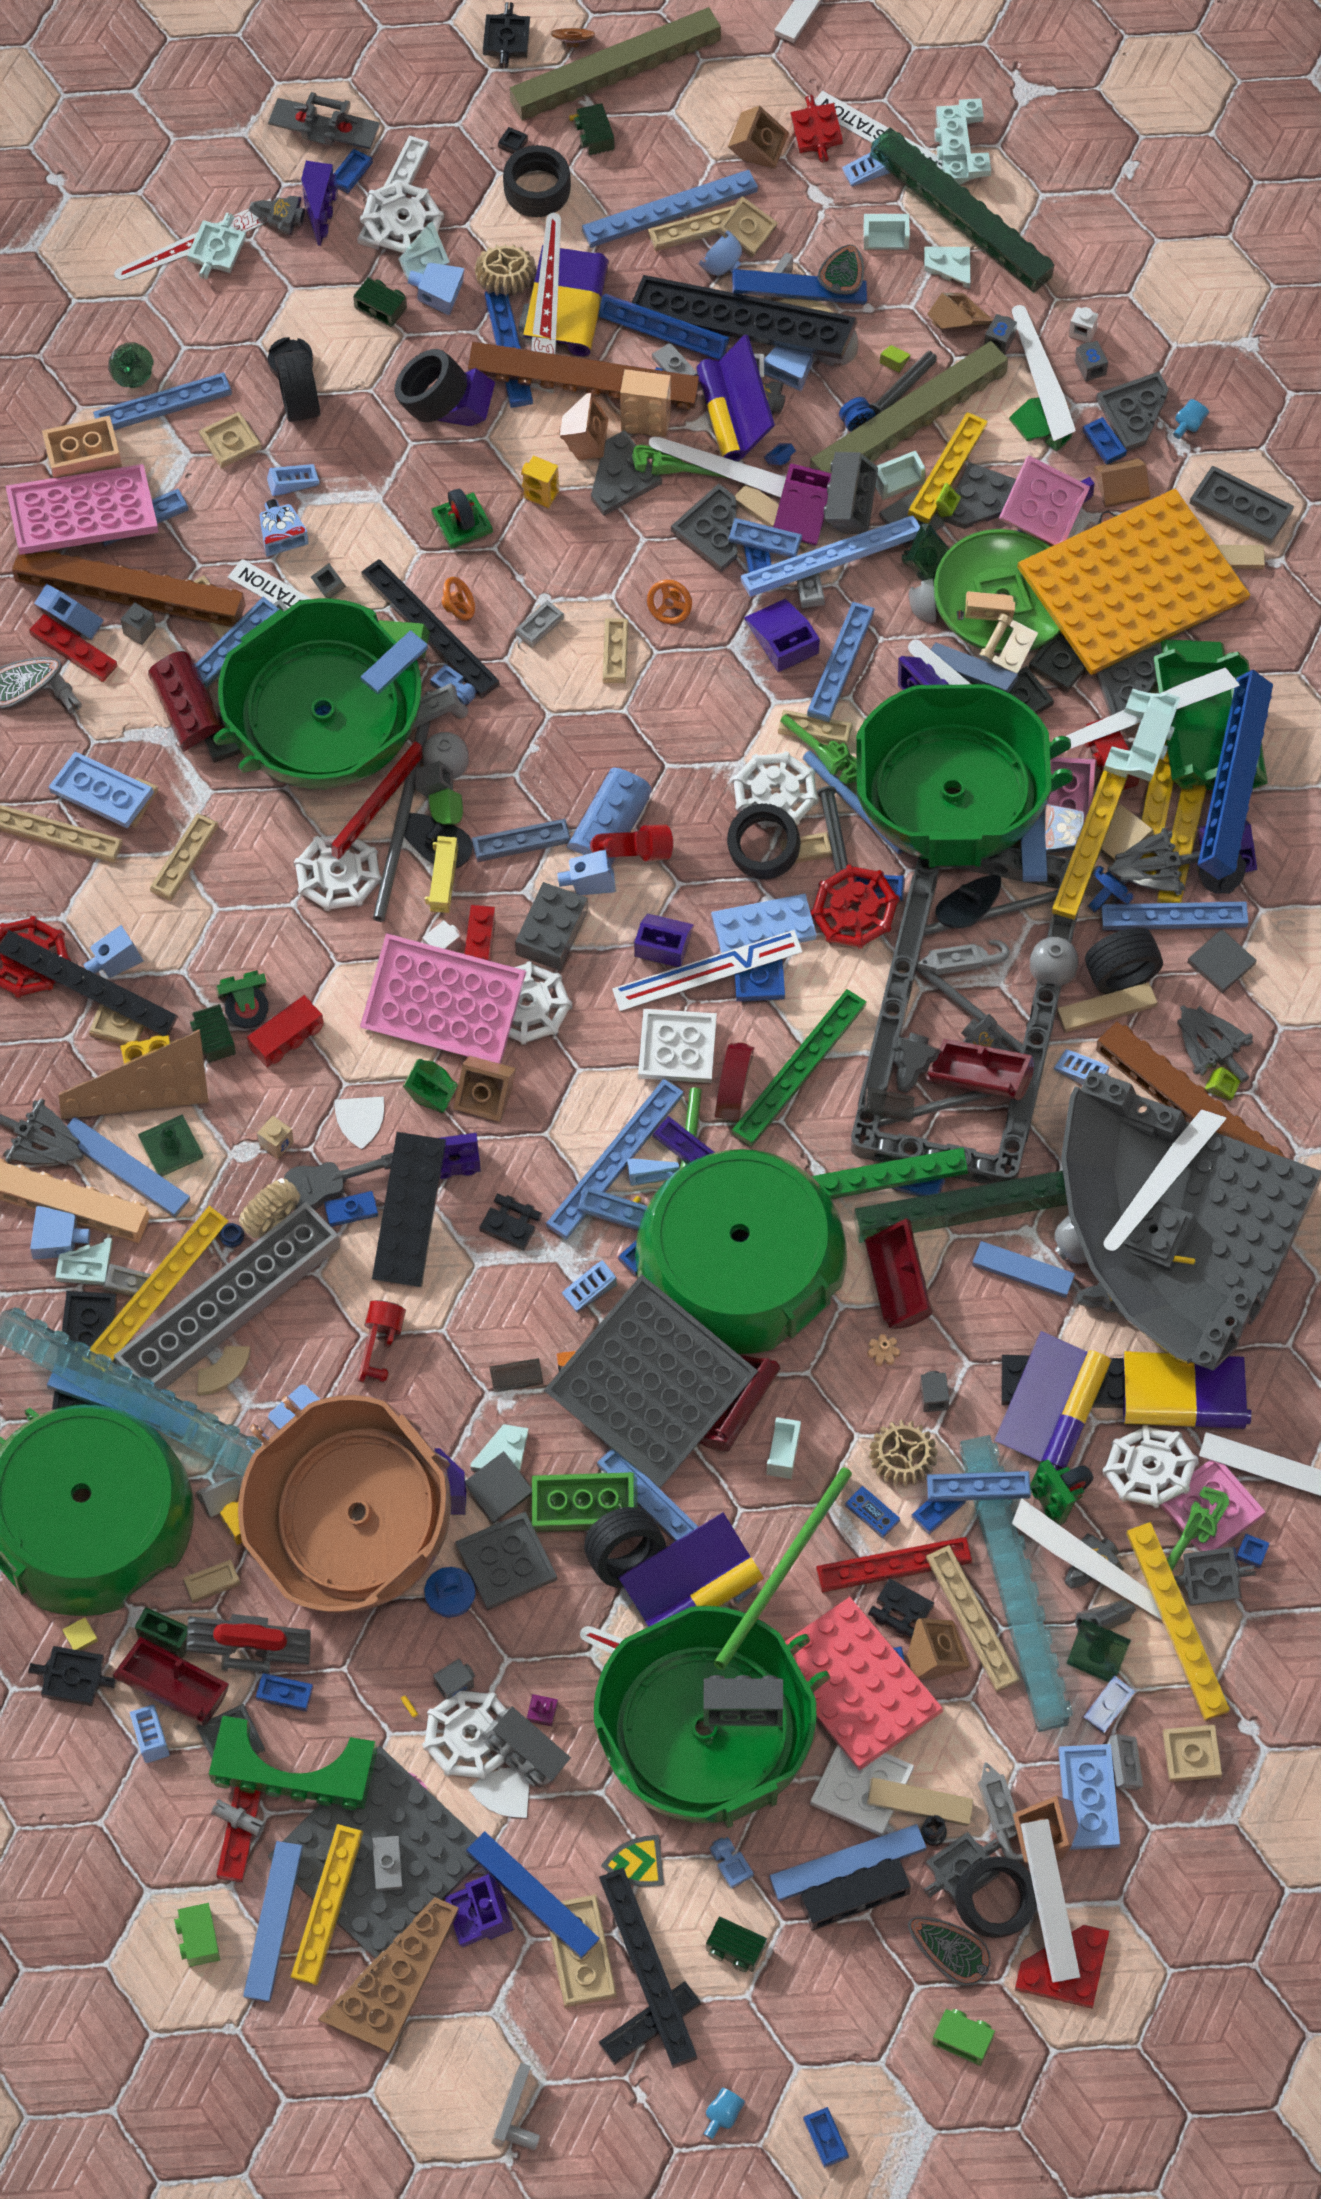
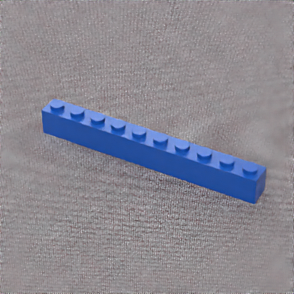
M1251 670L1236 679L1240 686L1234 688L1198 860V866L1218 880L1231 875L1237 868L1261 742L1268 717L1269 703L1272 698L1273 684L1255 670Z

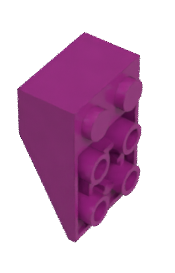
M790 463L773 527L801 534V542L817 546L825 518L824 507L828 500L827 486L831 481L832 473Z

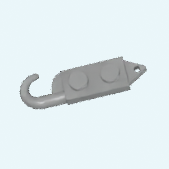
M1000 940L989 941L991 945H997L1002 950L1000 954L988 955L982 947L975 944L930 950L929 955L918 963V968L933 971L935 975L979 969L982 966L1004 962L1009 957L1010 951L1009 947Z
M985 1762L981 1781L977 1784L994 1833L997 1835L998 1841L1002 1846L1001 1850L1006 1858L1013 1859L1019 1863L1024 1862L1023 1855L1016 1854L1009 1841L1010 1838L1017 1834L1013 1813L1017 1811L1004 1774L1000 1775Z

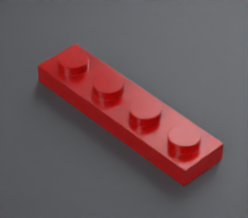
M45 614L29 629L31 636L101 682H104L118 666L116 660Z
M235 1787L231 1806L237 1809L243 1808L247 1814L257 1818L262 1791L255 1790L254 1793H247L241 1791L240 1787ZM229 1822L226 1827L216 1876L217 1879L243 1883L253 1834L239 1827L235 1829L231 1827Z

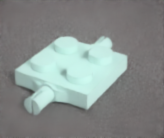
M229 213L225 214L222 223H211L203 220L187 255L188 261L203 266L199 273V277L202 279L203 277L208 279L211 269L231 273L243 246L246 232L235 230L231 227L234 215L231 213L230 216Z

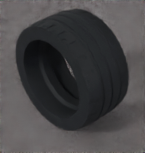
M532 145L514 152L508 158L503 172V187L508 203L520 214L531 217H545L560 210L566 204L571 190L570 169L564 156L557 150L543 145ZM536 170L548 172L558 179L555 186L541 192L527 191L516 183L517 179L523 174Z
M426 350L412 358L399 373L394 387L395 397L417 420L427 423L436 421L449 414L461 401L466 391L467 378L458 363L443 350ZM436 380V382L433 384V386L430 387V388L425 392V390L428 388V386H429L430 384H432V383Z
M298 350L276 355L277 375L288 422L302 421L320 416L318 394L308 351Z
M760 803L744 808L734 817L727 835V845L733 862L742 872L756 879L767 880L785 874L796 862L800 851V834L795 821L784 809L772 804ZM762 821L776 822L781 825L787 835V845L781 855L766 862L752 861L745 856L740 842L747 828Z
M1140 927L1125 929L1106 936L1095 943L1085 955L1086 966L1092 981L1098 991L1103 994L1144 984L1156 976L1163 967V959L1154 937L1148 929Z
M623 1507L606 1513V1515L599 1518L591 1526L584 1541L587 1559L596 1575L605 1584L614 1588H624L618 1578L619 1576L667 1547L663 1534L655 1521L644 1510L634 1507ZM643 1536L638 1546L627 1555L608 1559L612 1550L624 1540Z
M989 1857L973 1863L961 1875L955 1891V1905L961 1920L975 1933L991 1938L1009 1936L1023 1929L1034 1916L1037 1907L1030 1872L1019 1862L1006 1857ZM990 1871L1004 1872L1009 1875L1018 1886L1020 1894V1904L1016 1915L1009 1921L1000 1924L991 1923L983 1919L975 1909L972 1899L973 1886L977 1879Z

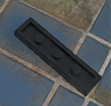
M686 1981L672 1990L682 2017L701 2005V2001ZM649 2007L599 2041L600 2047L614 2065L659 2034Z

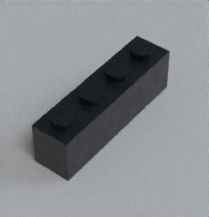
M887 1858L877 1863L876 1867L870 1869L863 1867L854 1871L852 1876L844 1879L842 1876L831 1879L828 1885L820 1888L812 1886L804 1890L800 1897V1903L811 1930L819 1929L910 1895L911 1886L900 1859L892 1860Z

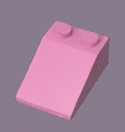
M1060 757L1051 759V774H1054L1058 769L1065 768L1072 771L1073 779L1070 783L1051 792L1047 805L1084 812L1085 822L1093 800L1096 759Z

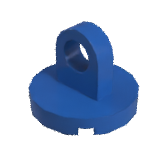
M1097 866L1093 871L1094 876L1105 886L1088 905L1094 913L1112 894L1126 904H1129L1134 899L1132 893L1126 894L1128 892L1127 887L1113 874L1108 872L1104 874L1102 872L1104 870L1102 866Z
M445 1567L433 1572L427 1579L424 1588L425 1600L430 1610L447 1618L458 1617L466 1613L476 1596L475 1585L470 1575L464 1570L455 1567Z

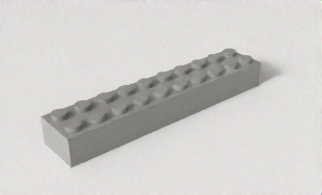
M307 1202L303 1203L114 1355L117 1369L140 1393L151 1397L157 1396L340 1248L339 1235Z

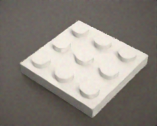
M644 1009L638 1079L712 1083L717 1013Z
M837 1745L810 1801V1805L882 1836L894 1810L867 1805L870 1779L874 1777L907 1784L914 1770V1765L884 1753L859 1771L839 1745Z

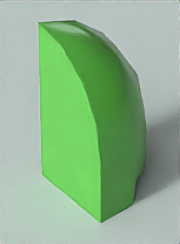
M447 788L428 795L431 815L436 822L454 825L461 821L463 816L461 794Z

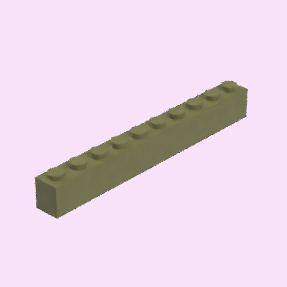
M709 7L509 87L510 102L521 120L535 117L539 113L555 109L561 104L574 101L586 94L594 93L608 85H614L628 77H634L640 72L653 69L665 62L673 61L682 55L693 53L707 45H713L721 40V25Z
M992 341L988 342L810 458V468L832 473L831 462L834 460L835 452H861L871 462H874L882 453L894 449L899 442L905 438L912 437L920 428L929 426L937 417L949 413L960 402H966L975 392L984 390L995 379H1001L1007 372L1008 358Z

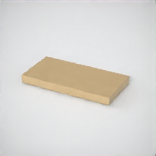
M596 1894L560 1901L600 1938L597 1944L580 1959L549 1930L564 2008L617 1998Z

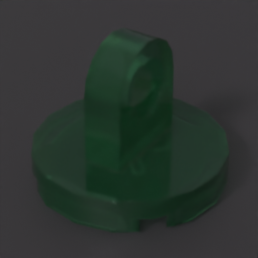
M127 342L118 346L112 352L108 361V371L111 378L120 386L136 388L150 378L154 360L151 353L143 345L136 342Z

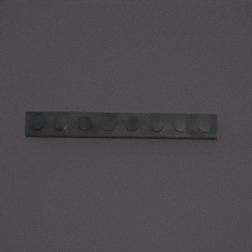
M380 559L361 571L362 577L406 622L420 623L426 626L430 632L428 638L429 646L453 670L462 675L466 683L471 684L476 689V693L481 699L500 685L499 680Z
M8 930L0 945L1 954L163 1036H169L178 1018V1015Z
M624 1867L599 1876L672 2068L697 2060L696 2051Z

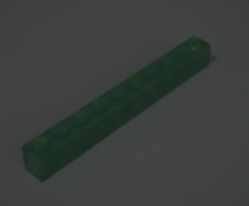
M890 127L872 142L870 152L872 158L880 162L897 179L1033 293L1053 277L1055 264H1053L1048 256L1041 254L1031 242H1027L1022 238L1016 229L1010 228L999 215L991 212L982 201L973 197L967 188L961 187L955 182L950 174L942 171L933 160L924 156L920 149L905 140L900 132H896Z
M1063 1170L855 1208L854 1224L859 1243L865 1242L864 1240L868 1236H873L906 1218L911 1221L913 1233L1068 1205Z

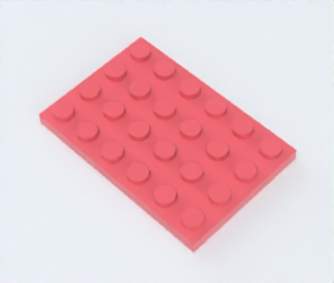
M848 1597L785 1641L788 1645L794 1638L802 1634H807L810 1638V1642L793 1657L807 1682L815 1674L828 1671L830 1679L813 1692L816 1699V1719L859 1771L943 1712L941 1705L851 1597Z

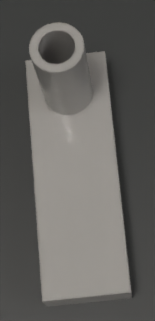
M450 683L421 697L419 713L414 728L447 712H451L459 719L467 716L468 708L458 700L456 687Z
M520 2063L517 2068L491 2144L501 2147L504 2141L507 2140L534 2151L537 2147L540 2135L511 2125L531 2068L527 2064Z

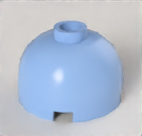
M729 230L725 233L727 238L725 239L722 236L706 253L704 258L706 262L701 260L698 265L712 275L721 276L728 271L732 273L734 269L741 265L738 261L742 255L741 244Z

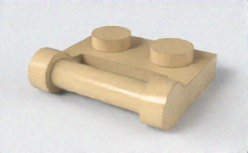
M1000 614L997 619L998 624L985 649L981 650L979 656L996 666L1018 673L1038 633L1014 621L1011 617ZM1006 627L1013 631L998 657L994 654V651Z

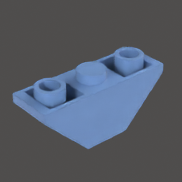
M48 584L45 585L34 602L35 605L91 640L104 619Z

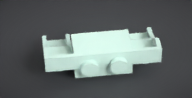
M981 98L959 100V105L936 106L937 128H935L934 134L935 142H939L940 145L937 146V159L942 160L945 187L960 186L971 179L991 176L989 153L971 154L967 124L983 122L984 114Z
M1132 689L1124 712L1142 719L1132 748L1128 751L1112 746L1103 770L1126 778L1127 774L1150 782L1158 760H1163L1168 748V746L1164 745L1165 740L1170 741L1175 727L1171 726L1180 697L1169 693L1156 694Z

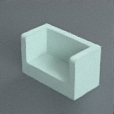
M864 214V250H909V214Z
M916 451L877 465L878 473L875 487L883 500L925 483L926 469Z
M776 1417L770 1457L767 1462V1475L792 1479L801 1421Z

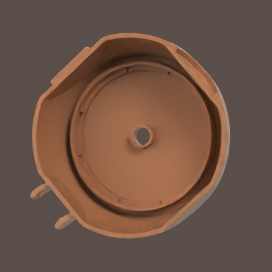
M287 1395L283 1396L281 1400L285 1404L284 1407L295 1414L288 1423L271 1438L258 1425L253 1423L249 1427L263 1445L252 1455L241 1483L238 1519L243 1545L284 1597L301 1606L322 1612L351 1613L372 1609L392 1601L409 1590L425 1575L437 1558L445 1541L451 1516V1489L446 1471L450 1463L447 1459L434 1452L421 1436L420 1432L422 1429L417 1423L403 1414L400 1415L392 1406L382 1400L367 1396L340 1395L314 1401L301 1410ZM363 1504L366 1508L365 1516L359 1521H354L352 1518L353 1509Z

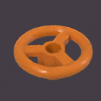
M458 577L446 579L443 585L444 596L441 599L444 609L462 621L470 620L475 613V601L469 587ZM451 584H455V591L450 593ZM462 591L464 592V594H465V596H466V598H467L468 604H467L466 601H465V598H464V596H463V594H462ZM462 608L466 614H463L458 609Z
M666 579L655 583L650 588L647 595V606L650 613L660 622L677 624L689 616L692 609V598L683 584L675 580ZM661 588L663 593L662 605L656 609L654 595ZM668 598H671L674 603L669 602ZM678 608L683 610L676 617L662 615L667 609Z

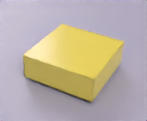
M85 1617L62 1629L74 1650L81 1651L98 1641Z

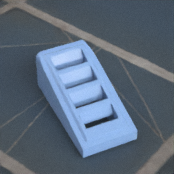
M881 147L842 167V170L852 187L892 173L893 162L886 148ZM864 166L865 169H866V172H864L861 167ZM856 169L859 176L856 177L852 170Z
M314 464L270 468L267 476L272 496L314 487L320 483ZM305 473L308 474L309 479H305Z
M1066 1049L1055 1065L1054 1070L1083 1085L1090 1069L1108 1075L1110 1067ZM1069 1058L1072 1060V1062L1067 1068L1064 1066V1064ZM1077 1063L1081 1064L1077 1071L1073 1070ZM1084 1068H1088L1087 1073L1083 1074L1082 1071L1084 1070Z
M627 1159L630 1185L666 1181L679 1170L678 1162Z
M602 1260L566 1288L562 1295L573 1309L578 1312L617 1286V1278ZM600 1274L606 1279L604 1282L599 1277ZM591 1280L595 1281L598 1285L597 1288L592 1285ZM585 1285V1287L589 1290L590 1293L588 1295L581 1288L582 1286ZM575 1291L582 1297L580 1302L573 1294Z
M155 1705L129 1712L144 1762L150 1763L168 1757L170 1754ZM151 1716L153 1717V1719H151V1720H148V1721H145V1722H142V1723H138L139 1720H142V1719H145V1718H148V1717H151ZM154 1726L156 1727V1728H153V1729H150V1730L141 1732L142 1730H145V1729H148V1728H151V1727H154ZM158 1736V1738L144 1742V1740Z

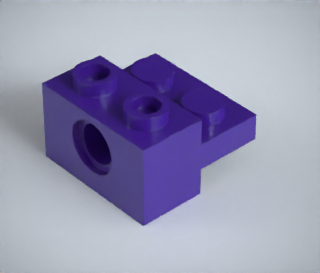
M477 1133L440 1138L447 1140L440 1179H447L453 1175L460 1174L470 1176L476 1172H481ZM453 1156H457L460 1158L457 1161L449 1160V1158Z
M489 1874L466 1883L465 1889L445 1897L447 1903L459 1908L453 1926L459 1945L462 1947H466L486 1937L492 1940L514 1930L500 1883Z

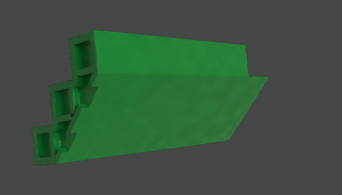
M1166 639L1161 641L1162 653L1154 656L1159 694L1223 668H1226L1235 680L1250 671L1249 661L1238 651L1225 655L1224 644L1221 642ZM1234 688L1176 709L1171 726L1175 727L1170 741L1166 739L1172 780L1182 789H1192L1193 785L1205 786L1206 790L1214 789ZM1262 742L1253 789L1268 784Z

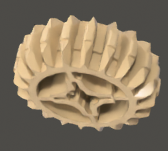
M506 243L501 247L496 244L495 248L488 247L487 252H481V256L477 257L475 267L478 284L481 285L482 289H487L488 293L495 292L496 296L500 293L505 296L509 293L515 295L517 291L523 293L525 288H530V284L534 283L536 273L535 260L530 255V252L524 251L523 247L516 248L515 244L507 246Z
M287 1179L276 1180L272 1184H268L263 1190L261 1189L249 1201V1204L240 1214L239 1223L243 1230L252 1238H260L290 1215L299 1203L301 1195L296 1187Z
M903 1420L899 1421V1426H896L891 1421L889 1429L882 1426L880 1429L881 1434L876 1433L874 1435L875 1441L870 1443L872 1451L869 1452V1458L872 1459L871 1467L877 1468V1477L884 1475L883 1481L885 1483L892 1479L894 1487L898 1485V1482H903L904 1488L907 1487L908 1481H911L914 1486L917 1485V1478L925 1481L926 1474H932V1466H935L937 1463L935 1456H937L938 1450L934 1448L936 1445L935 1440L930 1439L931 1433L929 1431L922 1433V1424L914 1428L913 1421L909 1422V1426H905ZM894 1441V1448L883 1455L885 1446ZM899 1449L901 1452H905V1454L908 1453L907 1459L906 1456H902V1453L899 1455ZM924 1453L922 1461L913 1467V1459L917 1458L918 1454ZM894 1465L900 1466L902 1469L896 1468Z

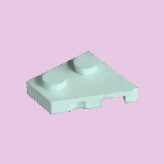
M430 222L399 258L407 280L411 271L423 274L428 263L445 265L450 262L433 222Z
M924 247V271L940 275L948 281L954 279L963 283V287L970 288V247Z
M106 1238L103 1243L91 1247L86 1245L76 1251L59 1254L55 1276L56 1281L104 1286L110 1262L112 1238Z
M503 1424L472 1461L471 1470L479 1471L504 1451L520 1471L529 1433L528 1428Z

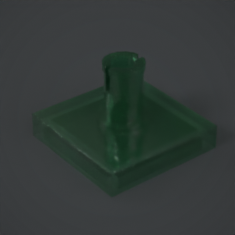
M929 523L921 524L910 551L905 550L903 552L902 562L905 565H909L921 581L933 579L934 586L938 565L949 548Z
M183 1114L138 1134V1138L155 1172L161 1177L204 1158Z
M1083 1619L1066 1664L1109 1683L1113 1676L1118 1677L1131 1640Z

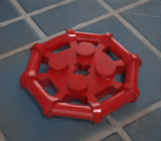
M852 864L846 865L845 869L818 883V893L813 910L810 913L826 937L825 941L829 944L834 942L863 949L864 945L892 930L891 924L900 898L895 894L884 877L883 871L854 867ZM855 877L870 879L868 885L862 882H855ZM848 878L849 883L837 891L833 888V886ZM878 885L886 897L880 899L877 897L874 890ZM828 893L832 896L830 900L831 905L830 908H823ZM860 903V910L858 912L854 910L849 911L851 904ZM881 907H886L883 920L878 918V911ZM832 916L837 925L831 928L825 918ZM874 924L877 926L874 929L862 935V931H864L865 929L869 928ZM846 929L855 932V937L843 935L841 932Z
M36 916L7 924H0V942L6 936L8 930L15 932L28 929L27 934L21 932L18 935L47 950L56 945L58 955L71 961L68 957L64 940L65 933L61 929L57 930L38 920ZM36 930L50 937H48L46 940H43L35 935ZM0 953V959L3 964V968L0 969V987L14 994L15 998L54 989L53 985L56 981ZM9 976L17 980V983L14 984L4 978ZM28 979L40 980V982L24 985L25 982H29Z

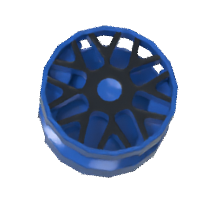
M857 397L842 406L839 411V417L845 422L848 431L852 432L875 417V412L869 408V403L865 397Z

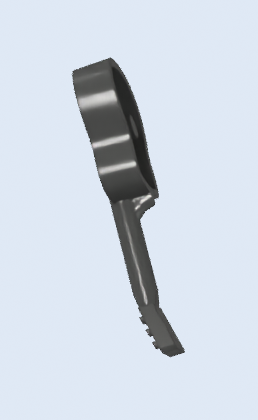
M393 1153L382 1155L380 1159L341 1171L333 1162H326L316 1167L297 1166L290 1169L285 1174L284 1179L291 1182L301 1195L294 1211L305 1202L314 1210H317L324 1202L339 1199L344 1194L343 1183L347 1179L381 1168H385V1170L390 1169Z

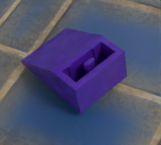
M306 160L301 177L304 206L317 245L321 246L323 237L326 238L328 235L329 225L327 221L332 219L333 216L332 202L336 201L338 196V188L335 187L337 175L333 174V164Z
M786 598L744 617L777 672L819 654L820 638L809 621Z

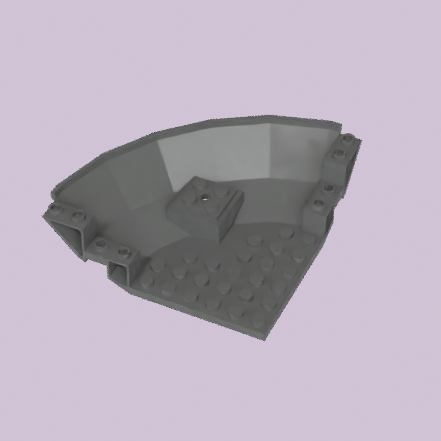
M1090 1069L1081 1090L1075 1086L1070 1095L1061 1155L1069 1217L1090 1269L1129 1323L1175 1359L1187 1364L1192 1362L1214 1371L1238 1347L1239 1339L1246 1324L1252 1325L1262 1310L1319 1186L1321 1170L1215 1132L1119 1248L1113 1251L1107 1250L1104 1247L1105 1239L1172 1144L1190 1123L1186 1122L1182 1111L1141 1097L1136 1094L1132 1084ZM1141 1107H1147L1145 1112H1139ZM1152 1226L1158 1227L1156 1233L1149 1232ZM1174 1256L1194 1258L1195 1264L1173 1262ZM1229 1319L1235 1320L1232 1326L1226 1325Z

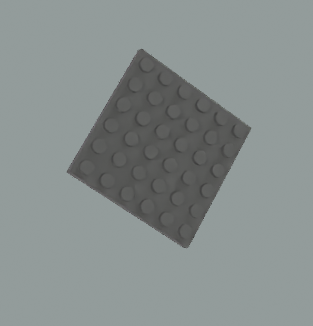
M641 1274L548 1384L544 1392L661 1489L749 1384L758 1370Z
M380 1745L377 1747L378 1751L365 1809L348 1810L338 1804H331V1806L319 1805L282 1841L303 1846L296 1885L314 1901L337 1824L364 1832L336 1923L374 1959L394 1942L393 1940L413 1922V1919L434 1897L444 1900L479 1865L466 1852V1849L478 1837ZM399 1836L403 1889L376 1891L372 1838ZM274 1850L268 1855V1858L271 1861L273 1859Z

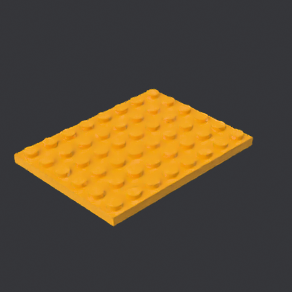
M1176 488L1018 562L1017 568L1090 675L1185 631L1250 598V593Z

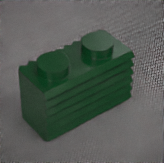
M603 103L576 109L577 117H574L573 120L576 131L580 130L582 134L579 136L582 148H587L590 156L592 154H600L601 152L604 153L605 151H613L615 149L614 135Z
M367 277L353 296L356 309L390 327L396 323L407 309L405 295L400 290L395 289L393 291L386 287L378 279L373 280Z
M218 1004L192 1012L193 1021L189 1022L192 1032L200 1029L203 1056L206 1055L208 1063L230 1057L231 1055L234 1056L236 1054L235 1045L221 1005Z
M145 1607L135 1625L138 1639L142 1637L183 1658L187 1652V1625Z
M719 1916L706 1942V1951L715 1960L723 1961V1959L730 1961L733 1963L732 1966L739 1971L747 1972L749 1970L754 1972L767 1946V1938Z

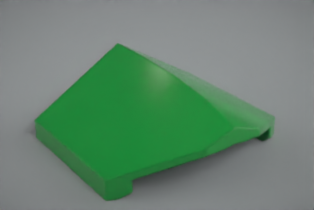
M1040 397L1028 399L1009 417V420L1026 441H1032V439L1046 437L1051 434Z
M423 1059L416 1060L403 1085V1088L417 1104L440 1113L446 1110L458 1087V1084L451 1079L444 1068L433 1061Z

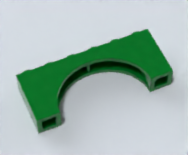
M222 1716L208 1774L211 1783H214L216 1787L228 1789L229 1786L240 1787L241 1791L247 1793H254L257 1790L265 1792L266 1795L271 1797L285 1795L291 1796V1799L300 1802L309 1799L315 1800L316 1803L324 1806L338 1804L348 1810L365 1809L378 1751L375 1741L350 1737L342 1754L328 1766L308 1773H288L269 1766L255 1754L250 1744L251 1728L248 1720Z

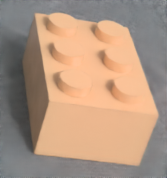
M625 369L620 391L621 431L625 430L630 434H647L652 437H667L671 416V375Z
M110 415L42 430L53 478L122 467Z

